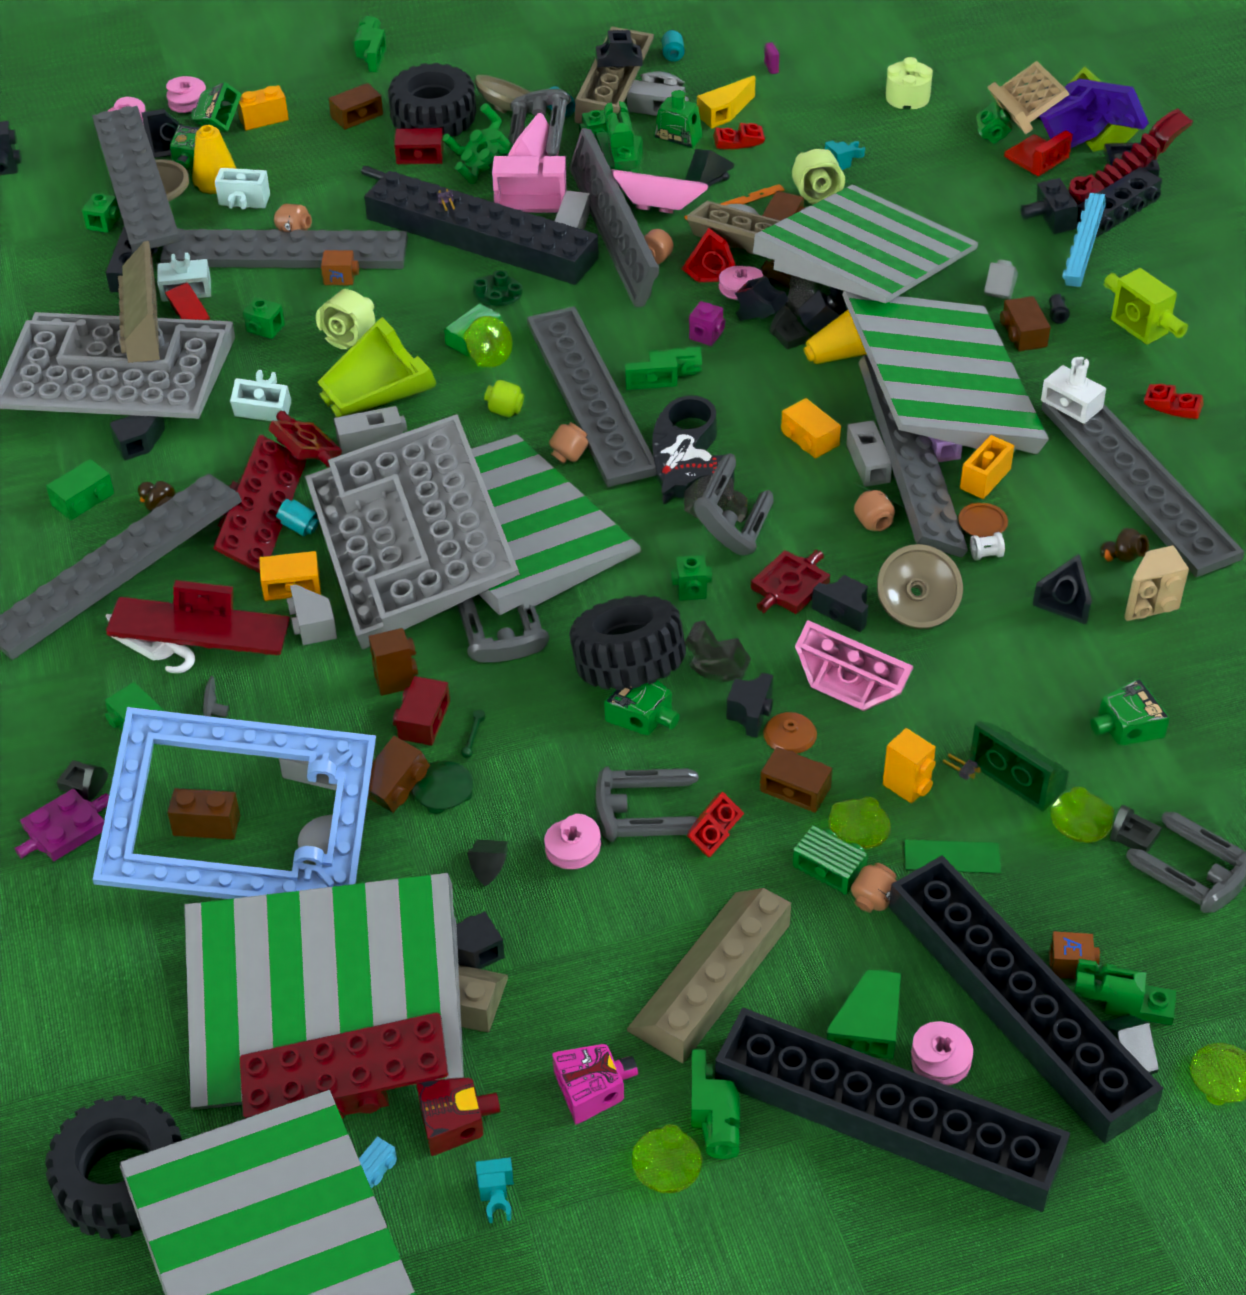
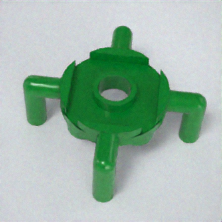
M484 103L480 110L489 118L491 125L489 128L481 131L479 129L474 130L470 134V140L466 146H460L448 133L442 137V141L456 155L461 156L465 164L471 168L470 171L462 162H458L455 166V169L470 184L476 183L480 172L490 169L488 165L494 161V156L509 154L513 147V144L505 135L498 131L502 119L487 103Z

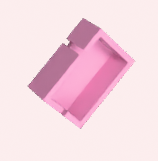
M494 156L492 170L494 203L526 213H558L567 191L565 156H544V160H539V156Z

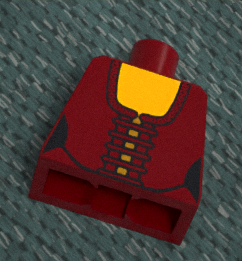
M469 1077L431 1080L416 1084L431 1156L441 1154L481 1138L484 1135L482 1117L501 1112L497 1092L476 1096L473 1080Z

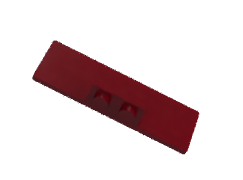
M259 435L243 474L237 482L232 480L229 485L230 488L239 493L242 502L221 516L217 525L221 529L213 549L260 573L259 557L271 556L282 528L281 520L276 518L277 512L286 499L292 501L307 459L299 460L291 455V451L288 448L263 435Z
M175 580L173 603L119 597L108 623L106 635L123 639L131 638L150 642L157 641L177 645L227 649L237 652L245 651L265 655H281L290 617L233 610V587Z
M432 1013L241 1055L239 1058L242 1106L245 1119L330 1090L341 1118H344L345 1115L359 1112L373 1113L379 1108L389 1106L386 1090L445 1078L449 1075L440 1013Z

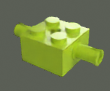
M1138 268L1121 278L1115 273H1110L1105 278L1104 287L1115 293L1111 320L1146 345L1169 332L1177 338H1181L1186 334L1188 324L1173 315L1177 292L1142 268Z

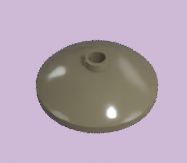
M477 75L474 80L476 88L488 102L495 105V110L502 113H507V110L512 111L510 105L515 98L530 93V91L514 83L488 75Z
M162 159L155 160L168 202L179 197L187 188L189 183L188 172L184 166L177 162Z
M915 544L896 550L885 560L877 578V593L884 610L895 621L910 628L928 629L944 623L957 610L962 599L963 582L958 567L947 554L932 546ZM918 588L920 595H914L911 589Z

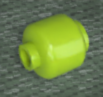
M498 380L494 386L489 385L487 387L484 400L488 401L490 412L510 418L514 413L519 414L525 394L521 393L520 386L504 380Z

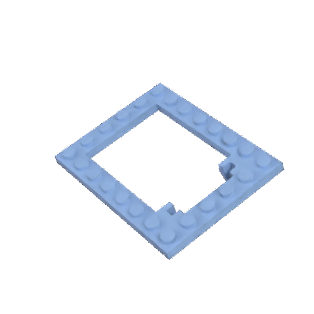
M127 707L93 875L94 885L234 899L356 884L376 736ZM154 744L309 761L307 770L308 781L316 782L317 774H326L329 777V784L337 785L327 854H324L322 849L314 846H302L295 850L292 871L133 854ZM305 860L314 861V862L316 863V865H313V864H304V861H305Z

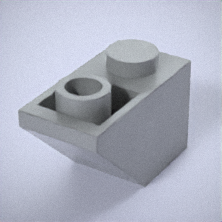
M997 260V263H990L984 290L985 295L1011 299L1018 277L1016 267L1012 266V262Z
M296 584L290 585L292 597L287 598L290 615L296 614V617L291 618L294 634L301 635L302 644L307 645L337 639L329 598Z

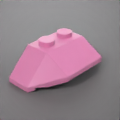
M538 113L517 138L508 156H539V160H544V156H548L546 143L549 124L543 114Z
M611 169L613 177L630 202L636 204V208L650 210V206L659 207L660 212L673 213V210H681L708 188V185L702 182Z
M807 620L795 645L811 688L862 711H866L900 695L914 668L910 664Z

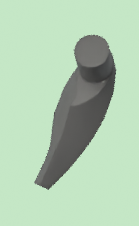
M212 675L205 687L203 714L209 717L211 715L227 717L229 706L216 703V686Z

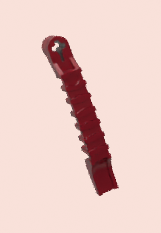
M1178 108L1171 111L1154 124L1149 134L1144 133L1142 135L1140 144L1135 142L1132 145L1131 152L1125 151L1122 159L1115 158L1112 166L1109 164L1105 165L1103 172L1098 170L1095 173V177L1090 174L1085 177L1078 176L1073 178L1069 185V193L1077 205H1079L1085 199H1088L1090 193L1097 194L1137 168H1146L1152 160L1158 158L1159 154L1164 153L1175 138L1193 124V121Z

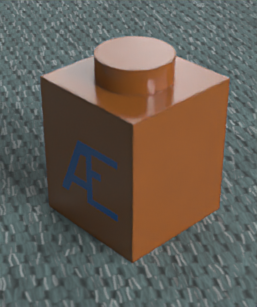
M324 250L321 263L324 285H353L355 275H359V262L354 260L353 250Z
M1053 931L1049 948L1050 969L1059 978L1075 979L1079 958L1097 961L1099 965L1100 949L1099 947H1094L1093 934Z

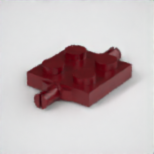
M285 411L277 413L276 419L278 421H271L268 430L277 438L276 440L291 451L293 457L299 460H306V458L318 459L327 468H330L328 460L338 457L342 453V450L314 423L296 421Z
M816 549L810 556L804 558L784 550L751 580V589L764 596L757 603L758 610L766 613L771 606L777 604L794 614L799 613L812 600L813 588L819 582L823 584L830 583V574L816 566L824 558L823 553Z

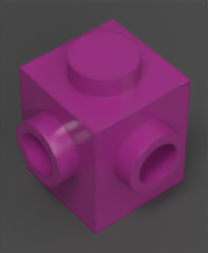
M700 301L689 315V339L713 346L725 328L726 321L723 319V308Z

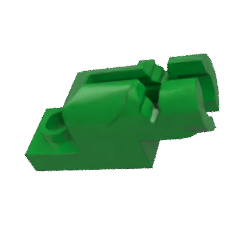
M373 16L362 17L353 40V48L356 57L362 58L365 63H368L369 72H378L387 47L385 29H380V21Z
M619 101L621 112L618 122L616 113H613L612 102L607 103L604 107V115L608 131V146L614 169L638 168V158L634 147V134L627 106L624 102Z
M687 346L686 350H682L680 347L665 350H649V362L625 363L626 390L677 387V376L701 373L702 356L700 346Z
M1079 958L1074 993L1080 994L1085 998L1105 1001L1104 1013L1117 1016L1130 1014L1144 1021L1166 1025L1173 1024L1176 990L1145 985L1147 972L1121 968L1109 963L1099 966L1097 961Z
M692 1049L691 1128L703 1129L706 1153L709 1156L718 1159L735 1158L739 1155L740 1147L739 1093L734 1082L712 1079L713 1063H706V1050Z

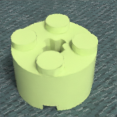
M907 57L902 62L890 65L887 68L886 80L887 102L900 109H903V106H911V109H918L927 105L931 95L932 68L917 62V59L913 57Z
M813 149L797 155L792 169V179L800 195L808 203L813 205L843 190L845 175L831 151Z
M342 289L317 310V326L320 331L323 329L327 335L325 339L331 345L340 349H348L375 324L374 304L369 298L363 297L355 291Z

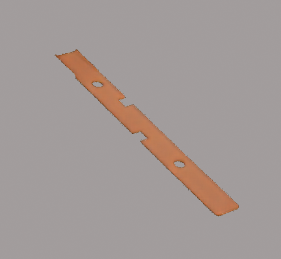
M778 184L750 193L749 197L741 196L723 202L721 205L746 204L773 195L776 191H784L785 189Z

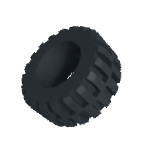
M440 63L414 65L409 67L408 70H402L398 76L396 75L389 85L390 117L396 129L442 128L443 136L448 133L450 136L456 137L462 131H466L476 118L474 82L465 71L463 72L458 67L454 68L446 63L445 65Z
M630 595L594 605L591 610H585L581 617H577L574 620L569 632L572 652L579 676L594 687L600 686L602 689L607 690L610 688L624 690L626 687H632L633 689L641 687L642 684H652L659 678H665L670 675L671 671H675L680 666L687 650L678 609L668 600H662L657 596L639 595L638 597H632Z
M125 1095L113 1096V1100L105 1101L104 1098L93 1101V1106L87 1109L83 1106L75 1111L76 1116L72 1120L67 1118L59 1127L61 1134L53 1136L49 1144L51 1151L46 1154L45 1160L48 1184L60 1212L64 1214L66 1221L73 1227H80L82 1233L94 1236L98 1232L100 1238L113 1239L114 1234H120L121 1238L133 1236V1231L141 1229L125 1181L108 1185L91 1182L87 1178L93 1166L101 1158L117 1150L137 1149L148 1153L182 1141L179 1127L176 1126L174 1118L169 1112H163L162 1106L151 1101L147 1105L145 1098L132 1096L131 1100H126Z

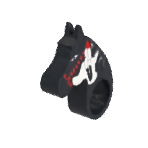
M690 395L674 399L663 409L655 423L652 440L656 477L662 486L663 504H667L675 497L688 499L689 496L706 490L721 458L724 456H711L706 451L717 437V416L715 406L703 397ZM688 418H697L707 422L695 429L682 430V428L674 426L677 422ZM734 471L724 490H728L734 485Z

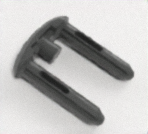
M543 89L515 98L510 105L513 114L508 140L514 145L524 130L527 113H532L534 116L541 113L545 116L547 106L553 105L546 152L548 156H556L560 149L566 105L571 102L570 96L561 89Z
M728 453L721 458L703 496L694 502V512L705 528L725 547L738 555H750L756 550V538L774 502L773 493L770 490H765L758 495L742 531H738L734 527L738 520L737 515L730 510L723 512L717 505L736 467L735 455Z
M471 597L457 604L469 642L467 653L476 662H500L526 657L541 651L549 642V634L546 630L542 629L534 606L531 607L530 605L528 610H525V607L522 609L520 606H517L525 630L523 631V636L515 637L512 629L503 628L497 633L498 640L493 641L492 637L485 638L473 598ZM527 614L530 615L532 623L529 622ZM471 625H474L476 633H473Z
M605 766L598 774L595 796V811L602 835L610 842H614L617 837L687 835L698 819L697 817L616 819L613 813L627 812V794H611V789L690 786L698 781V773L688 768L612 771L609 766Z
M1166 811L1161 816L1162 822L1168 829L1235 866L1229 871L1217 863L1214 864L1206 878L1215 884L1212 889L1205 887L1143 850L1131 848L1126 853V858L1132 866L1199 904L1200 911L1203 913L1215 912L1228 904L1246 884V851L1176 812Z

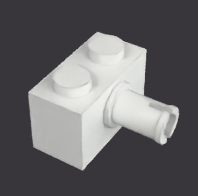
M1075 357L1072 359L1071 369L1062 365L1044 380L1041 401L1085 424L1103 408L1106 388L1086 378L1089 361L1087 359L1084 360V357Z

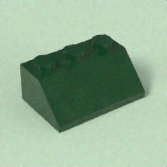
M983 721L975 723L969 758L971 766L974 768L980 767V772L1042 812L1065 791L1069 771L1063 768L1062 765L1047 758L1034 747L1028 746L1010 732L1001 729L993 723Z

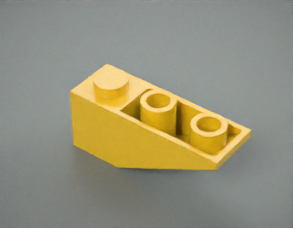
M753 75L698 95L697 105L700 119L711 129L730 122L755 97L756 77Z

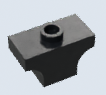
M608 30L605 43L596 46L597 67L622 68L625 66H642L643 64L641 46L632 43L630 30Z
M766 276L748 280L735 293L740 303V309L735 313L739 321L756 317L764 319L776 313L789 299L785 291L776 290Z
M843 575L837 582L832 584L819 582L813 588L812 609L830 617L834 621H838L861 632L867 625L868 605H866L868 586L846 575Z
M761 673L758 678L749 681L734 679L727 698L726 719L742 724L746 729V736L757 738L764 717L771 714L773 699H771L773 675Z

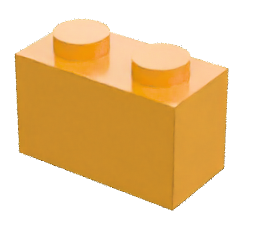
M279 85L268 86L265 89L253 92L247 91L241 95L237 109L239 120L245 131L289 120L286 97Z
M807 398L782 411L781 431L783 434L792 439L802 450L808 452L815 459L840 445L841 425Z
M990 435L963 464L960 489L984 499L1011 470L1015 445Z
M316 551L259 557L264 601L292 597L290 585L295 584L321 595Z
M905 728L887 745L882 785L911 804L919 796H925L933 785L931 779L932 771L936 764L934 761L936 746L908 728Z

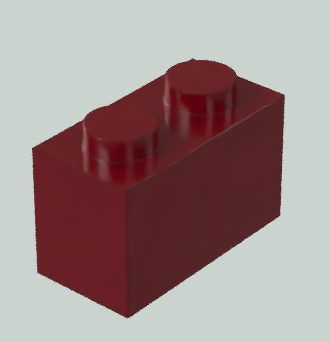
M442 128L396 129L394 142L396 164H442L444 152Z
M414 676L410 687L404 689L401 708L396 709L393 716V726L397 728L399 739L430 746L433 745L450 704L448 682Z

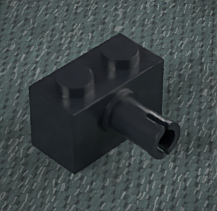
M9 121L0 122V175L18 173V164L22 163L20 149L16 150L15 144H17L16 132L11 130Z
M1060 178L1037 183V202L1020 206L1023 220L1043 216L1053 234L1077 229L1078 205Z

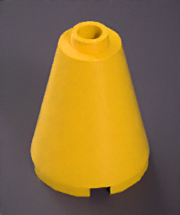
M204 125L196 132L192 182L194 187L197 186L199 191L203 193L217 194L215 180L220 168H237L219 129L212 125Z
M849 310L806 341V347H804V353L808 361H813L815 364L867 355Z

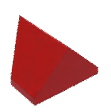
M708 228L682 267V270L698 282H720L719 276L721 272L726 268L736 266L727 241Z

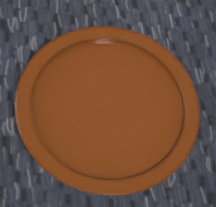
M989 503L967 505L958 515L959 524L964 531L972 536L977 535L979 538L993 536L996 532L1002 533L1008 526V518L1005 512Z
M786 712L772 717L766 723L763 735L767 744L774 750L776 747H780L797 754L813 746L817 739V730L812 721L798 713Z

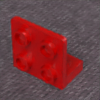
M1065 130L1048 141L1033 134L1005 151L1004 157L1031 173L1040 176L1069 158L1073 134Z

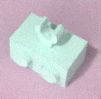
M220 168L215 180L219 205L229 206L231 209L236 206L241 207V209L246 207H266L270 196L267 170Z
M185 253V260L177 261L175 254H171L170 263L158 264L157 283L161 301H168L165 292L188 282L198 298L211 297V277L207 259L190 261V255Z
M258 370L256 373L257 381L235 379L230 399L234 416L278 421L276 419L278 412L285 411L287 414L289 413L291 397L288 386L276 384L277 377L275 372L271 373V377L268 380H263L262 370Z

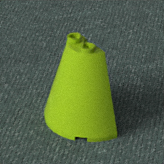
M382 317L318 381V384L323 390L319 393L322 400L327 406L333 405L330 408L336 417H342L430 390L435 387L436 381L430 368L419 356L413 358L406 351L395 330Z

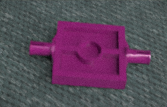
M73 788L20 820L21 825L29 834L30 839L14 847L15 852L20 859L36 849L46 853L53 861L61 858L102 833L104 819L98 812L107 807L109 795L104 793V795L90 802L83 799Z

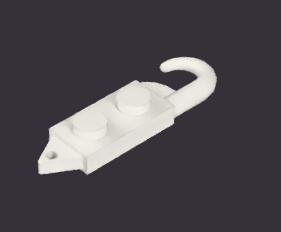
M106 614L108 623L112 614ZM111 636L153 661L165 659L173 653L183 657L185 661L180 666L165 667V670L170 673L179 674L186 672L195 662L194 652L185 645L157 641L150 642L131 638L123 639Z

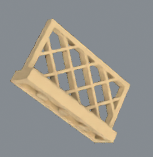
M1038 61L1031 64L1001 87L995 82L987 87L997 104L1002 109L1007 110L1011 119L1025 134L1033 130L1030 124L1031 121L1069 95L1066 88Z

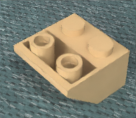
M1174 545L1146 552L1132 580L1124 617L1126 621L1142 619L1180 608L1189 568Z

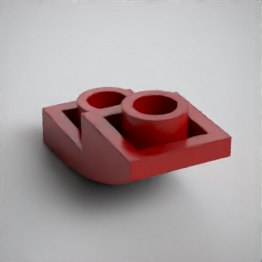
M740 123L738 130L715 128L713 134L716 148L719 149L748 148L762 144L765 141L762 126L755 123Z
M188 282L165 292L168 301L180 319L210 320L205 308Z
M1149 384L1144 404L1169 415L1198 419L1203 406V395L1191 393L1177 394L1176 385Z
M720 792L701 813L686 836L707 857H711L730 835L728 832L744 815V812L724 792Z

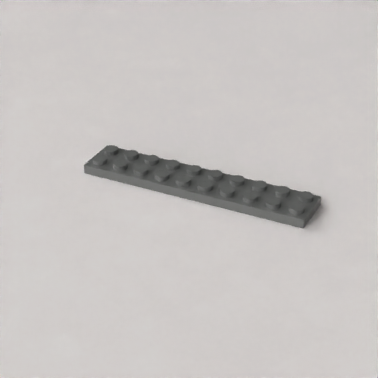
M126 106L119 110L103 111L97 115H92L132 253L144 241H149L150 249L181 242L138 106Z
M582 128L569 169L580 192L589 193L591 216L634 307L645 306L647 299L651 296L653 282L658 277L659 265L656 263L652 251L647 245L645 237L624 198V194L612 175L610 166L598 145L597 139H595L591 129Z
M177 229L181 242L164 245L160 260L161 263H170L171 254H175L177 261H184L185 253H188L190 261L207 259L209 267L321 268L324 250H353L354 260H358L359 268L403 269L408 234L407 231L397 230L314 231L297 229L292 232H284L277 229Z
M575 306L527 317V325L576 425L588 434L586 436L588 440L587 447L607 487L656 476L654 457Z
M864 355L859 361V366L891 461L916 544L932 546L942 552L962 558L968 551L938 459L931 446L932 442L926 436L898 430L868 356Z
M1042 402L1041 410L1167 547L1174 545L1195 577L1243 560L1244 550L1105 404H1103V408L1083 424Z
M209 473L200 477L191 486L175 494L169 501L153 509L144 518L131 524L122 533L109 539L97 550L87 554L75 565L63 570L60 575L47 584L40 586L35 592L25 599L16 602L13 607L1 614L0 650L11 660L15 659L242 502L239 493Z

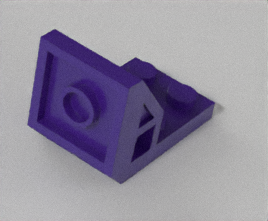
M1078 79L1068 83L1065 88L1069 95L1040 115L1050 139L1065 130L1073 134L1071 148L1096 137L1108 123L1143 130L1149 124L1134 87Z

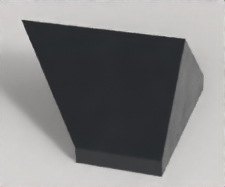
M164 109L141 112L154 158L172 156L170 144L178 126L182 124Z
M1077 554L1037 582L1032 605L1086 625L1089 620L1092 599L1080 554Z

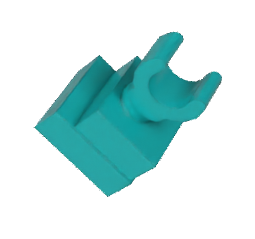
M833 140L825 142L824 150L831 151L842 170L851 167L852 158H862L865 155V147L858 148L859 141H854L850 145H847L844 141L835 143Z
M511 1157L476 1162L481 1201L490 1200L486 1207L488 1222L493 1223L492 1214L497 1209L504 1210L507 1221H510L512 1217L511 1206L505 1198H507L506 1185H514Z

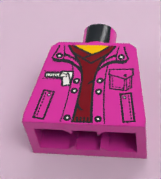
M605 1044L552 1053L553 1072L575 1125L620 1103L624 1099L623 1080L638 1075L637 1065L632 1055L614 1061L609 1047Z

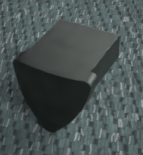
M782 306L772 321L770 333L773 336L775 335L787 350L805 344L809 339V333L798 322L793 312L786 306Z
M72 760L57 780L59 790L65 792L74 788L83 799L91 801L104 786L108 773L103 767L87 765Z
M1121 805L1114 821L1110 839L1115 842L1118 841L1129 848L1148 852L1160 836L1161 827L1134 814L1132 808Z
M476 839L473 848L469 849L467 855L470 867L484 886L489 885L501 871L507 855L508 841Z

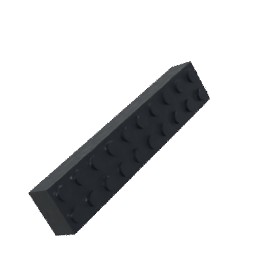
M388 171L364 195L367 220L407 231L408 233L573 285H577L599 258L598 234L397 172ZM449 198H451V200H452V202H453V205H454V207H455L454 210H453V208H452V206H451V203H450V201H449ZM442 200H444L448 211H445Z
M943 855L891 884L889 903L891 911L1104 1144L1157 1110L1164 1088Z
M743 1007L715 1060V1080L734 1082L737 1091L1040 1212H1043L1064 1159L1070 1137V1132Z

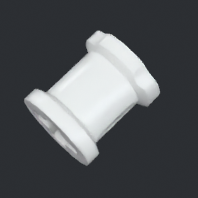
M996 532L993 536L980 538L977 535L971 536L970 550L973 559L977 561L981 557L996 555L998 558L1003 557L1005 543L1002 534Z

